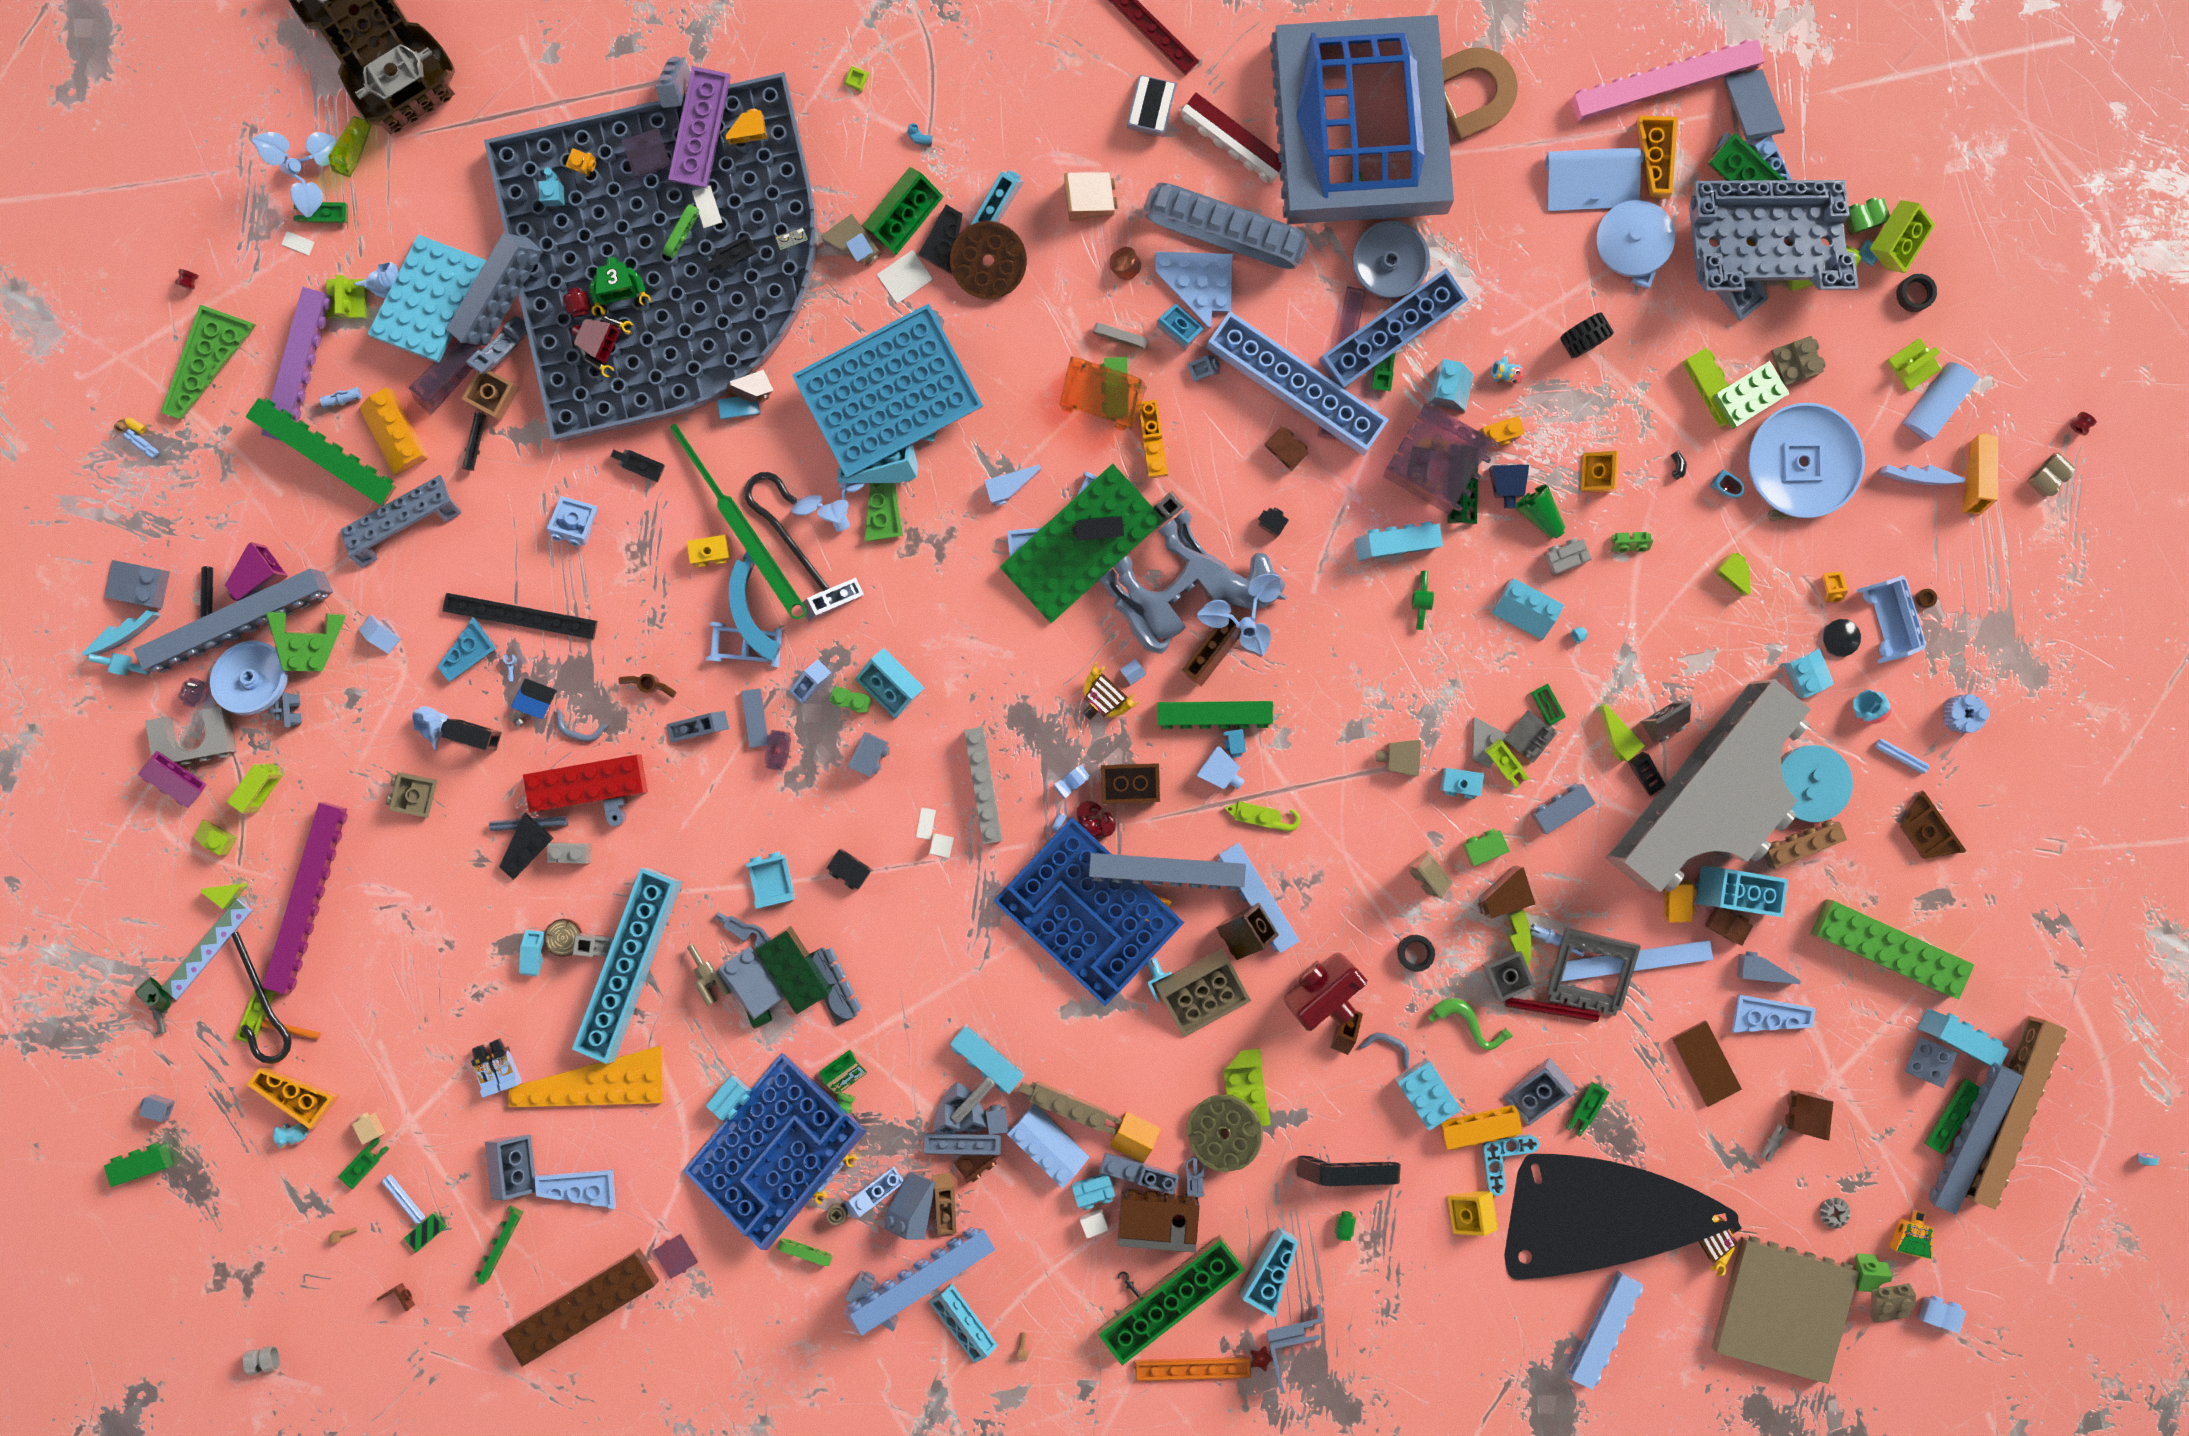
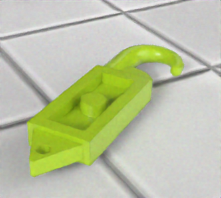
M1241 801L1225 807L1234 817V820L1286 832L1296 830L1301 822L1299 813L1293 809H1290L1289 812L1295 816V822L1293 824L1281 823V814L1276 809Z

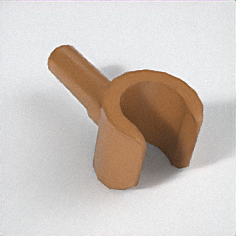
M357 1228L333 1231L329 1235V1243L341 1242V1236L357 1232Z
M1021 1332L1017 1358L1026 1362L1029 1351L1024 1350L1026 1333Z

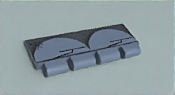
M822 947L810 953L813 961L832 988L830 994L823 999L836 1026L858 1016L856 1012L860 1011L862 1007L857 997L849 999V996L855 994L849 980L842 983L840 979L846 977V974L840 962L835 965L832 964L833 961L838 959L833 948L825 950Z

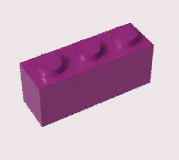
M156 751L137 774L145 782L151 783L162 793L169 795L178 804L184 805L187 808L191 806L207 785L159 751Z

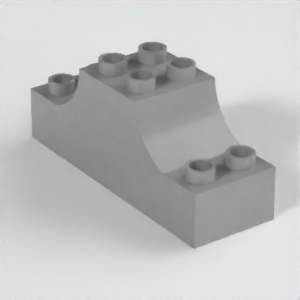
M1775 679L1751 681L1667 782L1666 786L1663 787L1611 850L1606 859L1641 888L1661 892L1664 888L1668 892L1674 890L1684 878V873L1680 871V868L1688 859L1702 853L1714 851L1724 858L1747 862L1750 858L1754 861L1761 859L1771 846V843L1766 839L1775 828L1779 831L1784 830L1796 816V813L1791 808L1798 800L1791 794L1784 782L1781 770V755L1786 739L1789 737L1794 741L1808 728L1809 722L1804 718L1811 709Z

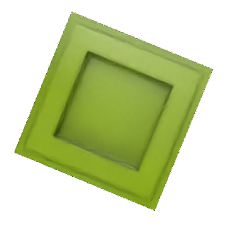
M851 66L844 84L863 92L870 74Z

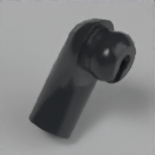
M1678 450L1670 455L1676 463V469L1671 473L1676 480L1683 478L1686 475L1687 462Z

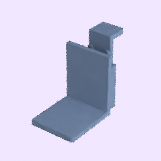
M1320 1304L1316 1305L1318 1319L1266 1330L1280 1395L1284 1394L1285 1391L1275 1350L1320 1340V1335L1306 1337L1304 1329L1311 1328L1315 1324L1324 1322Z

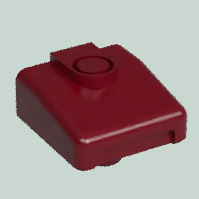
M1335 953L1324 963L1320 964L1316 961L1296 978L1299 984L1284 996V1003L1307 1031L1315 1029L1328 1016H1331L1337 1025L1341 1026L1357 1012L1348 1000L1365 987L1368 980L1345 955Z

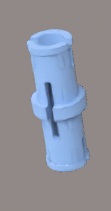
M359 387L346 391L338 390L334 394L320 397V402L324 409L335 405L343 406L347 402L362 399V394Z

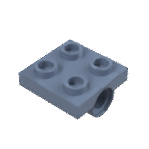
M1919 1037L1905 1072L1944 1088L1958 1052Z

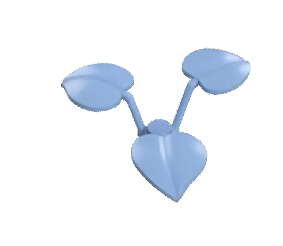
M321 132L311 134L306 139L305 144L306 150L311 155L298 160L295 158L288 159L289 155L286 152L289 149V142L279 133H262L252 138L251 141L264 162L272 166L280 165V170L284 174L291 175L292 178H296L301 182L292 185L290 190L291 198L301 214L307 218L311 217L322 203L323 195L321 189L315 183H305V180L296 173L301 170L300 163L314 158L315 163L319 166H326L332 163L338 150L337 141L334 136Z
M840 483L839 488L842 490V500L823 505L820 503L822 501L821 496L809 495L796 502L790 512L795 515H808L819 507L817 514L820 518L832 522L836 531H844L850 526L846 516L849 507L848 501H846V493L855 492L866 483Z
M1263 574L1255 577L1250 582L1248 592L1250 595L1255 596L1251 618L1245 617L1238 622L1230 614V605L1223 600H1213L1207 603L1197 613V618L1202 623L1213 628L1225 627L1229 623V618L1232 619L1236 627L1241 630L1239 636L1240 644L1244 648L1263 656L1270 644L1271 632L1269 627L1263 623L1255 625L1256 604L1258 598L1262 602H1271L1278 597L1281 590L1280 577L1275 574Z

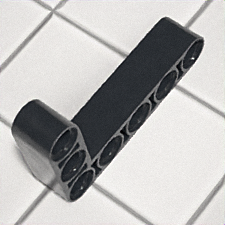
M1298 1156L1297 1176L1321 1186L1400 1184L1401 1164L1398 1162L1329 1163L1312 1156Z

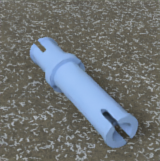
M1535 923L1531 925L1533 929L1530 928L1531 935L1544 940L1547 944L1552 943L1560 946L1562 935L1555 933L1552 929L1548 930L1538 926ZM1571 948L1570 951L1581 957L1585 954L1583 950Z

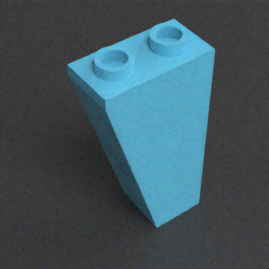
M1012 170L1007 172L1001 171L971 224L980 221L999 222L1024 184V181L1020 179L1021 175Z

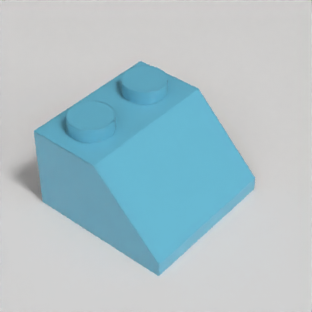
M1820 649L1783 663L1798 699L1807 698L1834 684Z

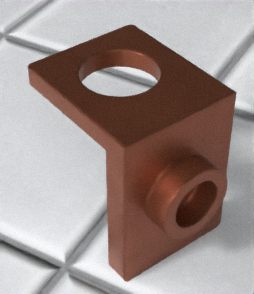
M403 1283L377 1298V1301L395 1292L405 1311L415 1306L410 1290L406 1289Z

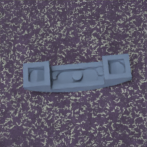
M515 315L503 326V331L482 351L478 350L466 361V364L480 374H485L492 370L526 336L525 321Z

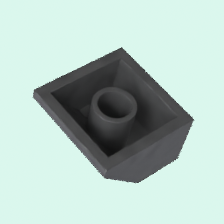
M1521 951L1499 956L1481 964L1495 998L1500 1002L1536 987Z

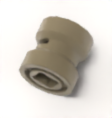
M835 1202L830 1206L827 1212L829 1223L840 1225L844 1222L848 1211L842 1202Z

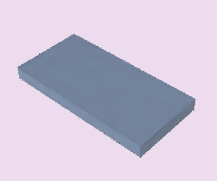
M1763 69L1725 76L1724 83L1746 140L1784 133L1785 126Z

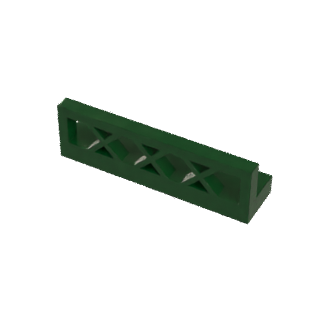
M1465 445L1449 447L1448 524H1477L1479 448ZM1469 451L1472 452L1471 461L1469 460ZM1469 471L1471 473V480L1468 478ZM1468 491L1471 493L1470 499L1468 498ZM1468 510L1470 511V519H1467Z

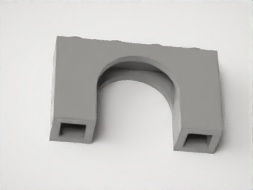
M221 706L202 710L205 738L202 744L192 751L185 750L177 742L172 717L145 720L151 756L156 751H159L173 762H180V765L192 764V760L199 759V762L209 761L211 756L216 755L218 758L229 757L230 753L237 752L229 711Z

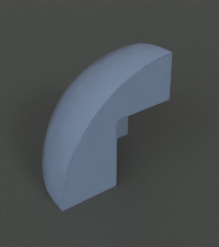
M958 1082L954 1083L942 1097L935 1114L933 1132L956 1134L957 1131L964 1130L969 1134L988 1127L986 1115L980 1102L976 1104L960 1123L952 1120V1114L972 1094L964 1085Z

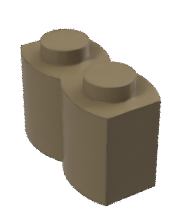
M2059 452L2053 453L2031 475L2027 482L2043 497L2054 496L2060 490L2059 486L2061 483L2067 482L2072 478V472L2075 470V467Z

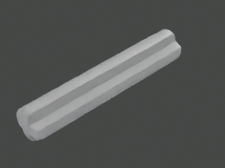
M987 1077L952 1114V1120L960 1123L990 1091L995 1082L990 1077Z

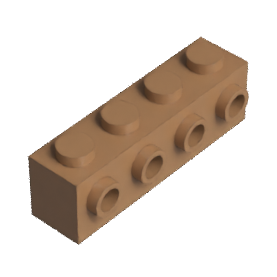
M1827 820L1821 823L1822 826L1816 828L1809 827L1803 830L1804 833L1789 835L1785 837L1786 840L1781 842H1771L1769 850L1764 855L1768 867L1777 868L1846 841L1847 838L1841 823Z

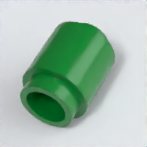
M1342 1211L1341 1214H1337L1334 1232L1336 1239L1351 1241V1237L1354 1236L1356 1217L1353 1216L1352 1212Z

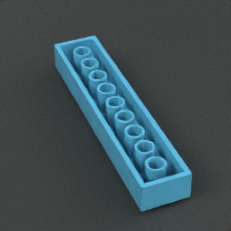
M640 868L572 1050L606 1064L615 1062L683 881L650 868Z

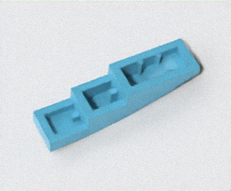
M147 609L138 619L127 618L119 627L108 626L82 654L84 656L89 654L99 655L110 651L146 630L161 615L155 610Z

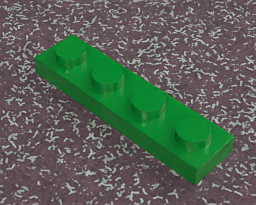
M1965 1078L1962 1079L1924 1144L1940 1154H1944L1969 1113L1972 1103L1977 1100L1979 1086Z

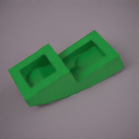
M1395 353L1374 366L1372 389L1391 392Z

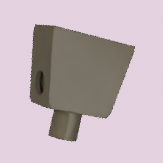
M1421 740L1387 743V751H1376V762H1386V770L1419 777Z

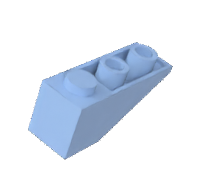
M1772 136L1746 140V143L1785 180H1792Z
M892 1167L854 1193L842 1204L853 1219L858 1218L901 1186L904 1181L896 1169Z

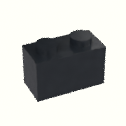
M842 848L837 851L827 866L832 877L836 879L840 877L846 881L845 885L852 890L855 888L859 890L873 870Z

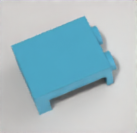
M780 851L768 854L769 858L761 859V856L750 858V862L746 863L756 899L754 901L756 909L796 899L786 854L780 855Z

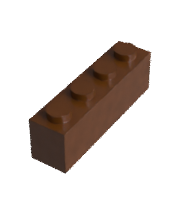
M1232 611L1230 612V614L1233 615L1238 622L1242 620V618L1237 616L1235 613H1233ZM1229 618L1227 626L1214 628L1182 669L1188 678L1201 687L1239 639L1241 630L1236 627L1232 619Z

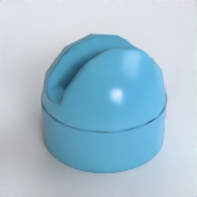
M1577 627L1571 630V636L1577 644L1587 639L1588 634L1585 628Z

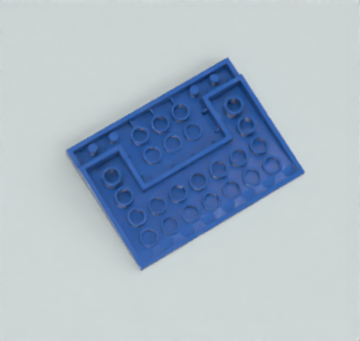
M1071 817L1001 891L993 902L1094 997L1106 1006L1185 922L1144 884L1131 883V879H1124V883L1112 882V878H1104V881H1093V877H1089L1090 853H1111Z
M784 1053L779 1055L749 1093V1100L744 1105L740 1104L736 1109L738 1112L735 1117L723 1122L683 1170L744 1236H748L760 1250H768L867 1132L864 1127Z

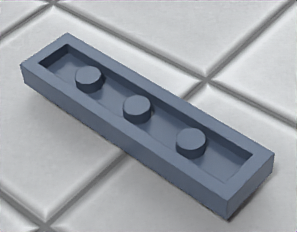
M925 1134L924 1154L1000 1156L1001 1136Z

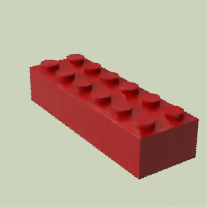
M642 754L523 774L529 812L648 792Z

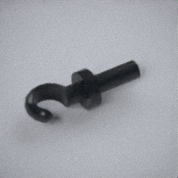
M1125 1271L1120 1272L1118 1279H1120L1121 1274H1126V1288H1130L1138 1298L1141 1294L1134 1287V1282L1129 1281V1274Z

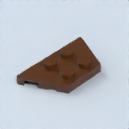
M1923 790L1919 791L1900 826L1917 852L1924 859L1965 853L1966 849Z

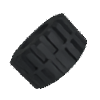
M1600 312L1562 334L1560 340L1570 357L1577 358L1610 338L1614 331L1603 313Z

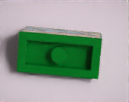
M848 1050L819 1071L824 1084L837 1095L838 1092L844 1091L866 1075L867 1071L859 1064L855 1054Z

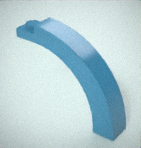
M746 551L743 557L745 561L742 562L737 559L731 573L729 583L730 610L736 627L748 645L765 660L774 663L782 646L766 636L753 622L749 613L747 585L755 563Z

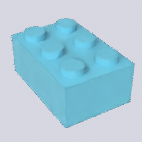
M1427 1058L1394 1078L1429 1131L1461 1111L1458 1103Z

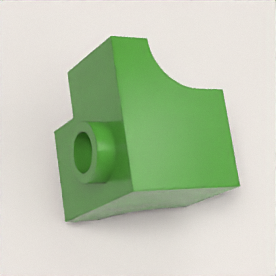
M1856 1253L1854 1260L1855 1270L1859 1272L1856 1282L1858 1291L1871 1292L1873 1289H1879L1882 1284L1891 1282L1893 1276L1888 1262H1878L1876 1255Z

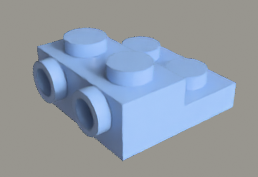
M560 496L547 527L549 535L558 542H561L563 539L569 541L575 547H580V545L586 546L592 532V524L598 512V507Z

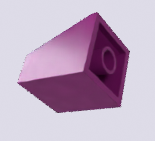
M250 542L246 546L225 586L231 599L240 601L281 582L288 575L266 545Z

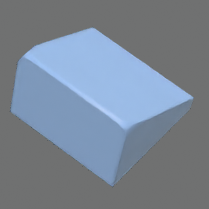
M862 233L846 242L847 247L857 262L873 253Z

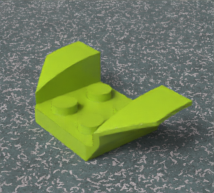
M1260 1048L1241 1050L1233 1061L1223 1069L1226 1093L1247 1102L1257 1113L1261 1125L1269 1126L1271 1122L1266 1100Z

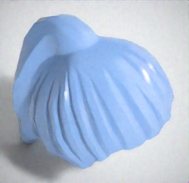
M392 262L379 264L378 269L370 273L366 280L355 282L354 285L362 286L370 290L374 295L385 299L391 286L398 278L397 265Z
M419 707L412 713L414 729L419 731L424 738L430 740L433 750H437V744L442 736L441 727L448 716L431 707Z

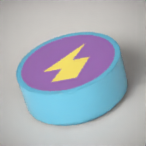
M2138 1153L2137 1161L2143 1165L2156 1166L2159 1164V1156L2151 1153Z

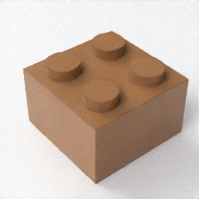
M476 371L461 399L502 421L520 387L492 371H488L485 374H480Z

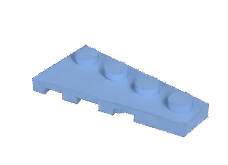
M613 1169L535 1176L536 1196L562 1199L574 1203L604 1206L610 1209L616 1208Z

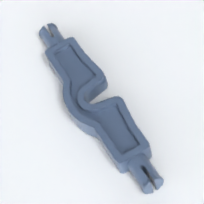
M718 912L714 918L723 923L725 929L744 941L748 940L752 933H755L757 939L755 940L754 947L756 948L771 938L762 927L755 924H746L734 916L726 917Z

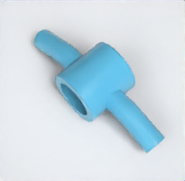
M112 653L111 658L94 654L88 655L87 661L108 665L107 672L124 676H128L129 670L146 675L151 673V671L142 670L140 665L131 663L132 657Z

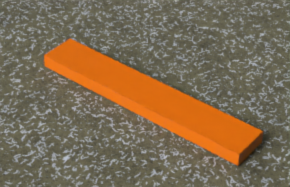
M1251 1358L1135 1360L1136 1381L1251 1378Z

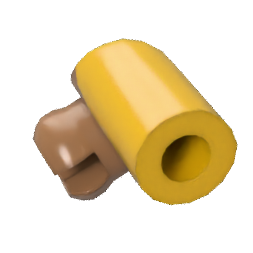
M131 417L121 419L114 424V429L118 433L126 432V430L130 429L141 435L146 430L144 425Z

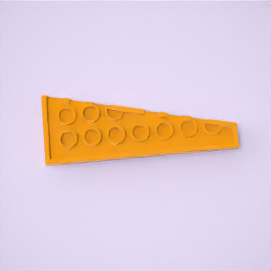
M663 1045L617 1057L615 1062L607 1064L598 1062L508 1089L509 1107L663 1103Z

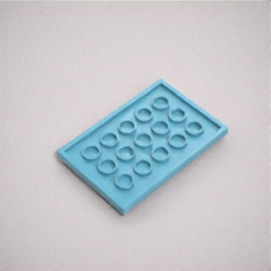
M417 235L398 272V278L391 286L368 332L369 337L439 363L453 336L446 328L487 260Z

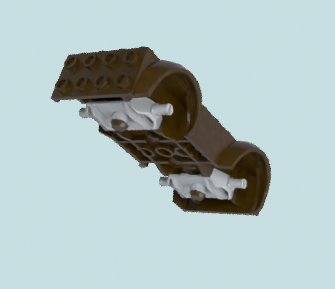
M289 0L304 26L311 30L320 29L340 60L341 65L338 75L358 112L369 126H382L390 135L398 133L405 125L416 122L421 115L432 112L437 105L448 102L455 95L449 85L455 73L449 56L438 41L419 23L408 21L396 0ZM352 5L359 6L360 11L357 15L349 13V8ZM367 21L368 27L364 30L359 29L360 23ZM377 37L380 39L378 47L373 48L370 46L369 41L371 38Z

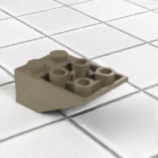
M1425 851L1409 864L1411 868L1409 870L1410 874L1415 880L1423 883L1421 888L1427 895L1442 899L1453 882L1431 853Z

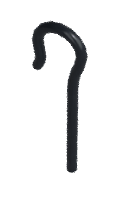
M759 472L753 475L747 481L744 489L748 505L771 523L823 591L829 589L828 584L776 517L754 501L752 489L756 482L768 479L776 484L781 495L788 502L795 504L797 498L788 492L782 479L776 474Z
M237 931L232 933L231 936L267 1018L283 1037V1048L275 1056H266L259 1050L252 1029L248 1025H242L241 1030L246 1035L250 1051L257 1060L267 1064L278 1063L286 1058L291 1050V1036L273 1012L240 933Z

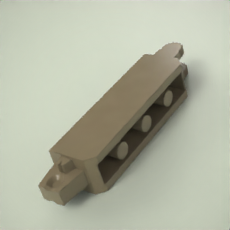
M1032 1081L1031 1085L1021 1082L1018 1091L1027 1094L1026 1098L1031 1103L1100 1132L1103 1130L1116 1135L1117 1130L1104 1123L1106 1119L1118 1124L1122 1121V1119L1108 1113V1110L1039 1081L1037 1083Z

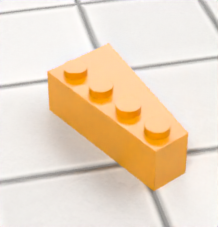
M1638 115L1636 120L1640 148L1644 152L1643 164L1650 199H1670L1673 193L1678 117Z
M258 1068L246 1084L309 1129L316 1128L340 1096L268 1068Z

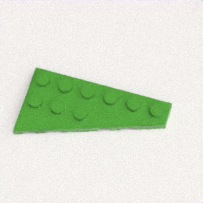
M199 305L161 413L182 420L256 327V324Z

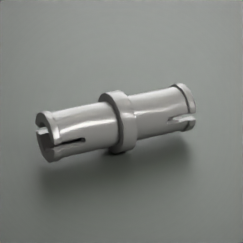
M1778 1123L1771 1137L1767 1138L1768 1142L1759 1156L1763 1159L1766 1157V1161L1771 1163L1777 1149L1782 1147L1781 1142L1790 1129Z

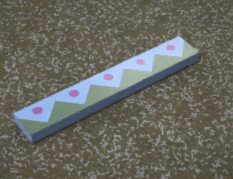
M235 899L161 988L175 1000H178L232 937L231 934L237 931L253 911L241 900Z

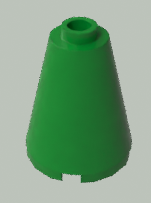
M1546 484L1536 487L1534 489L1536 492L1532 494L1528 492L1517 502V511L1549 538L1554 537L1557 539L1565 533L1564 529L1566 526L1551 490Z

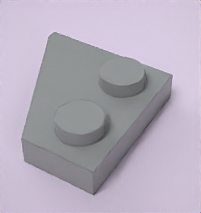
M1474 717L1472 760L1490 768L1493 761L1486 754L1485 750L1498 739L1504 742L1508 734Z

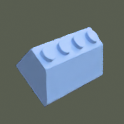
M1035 1104L1021 1116L1007 1133L1062 1189L1089 1159V1156Z

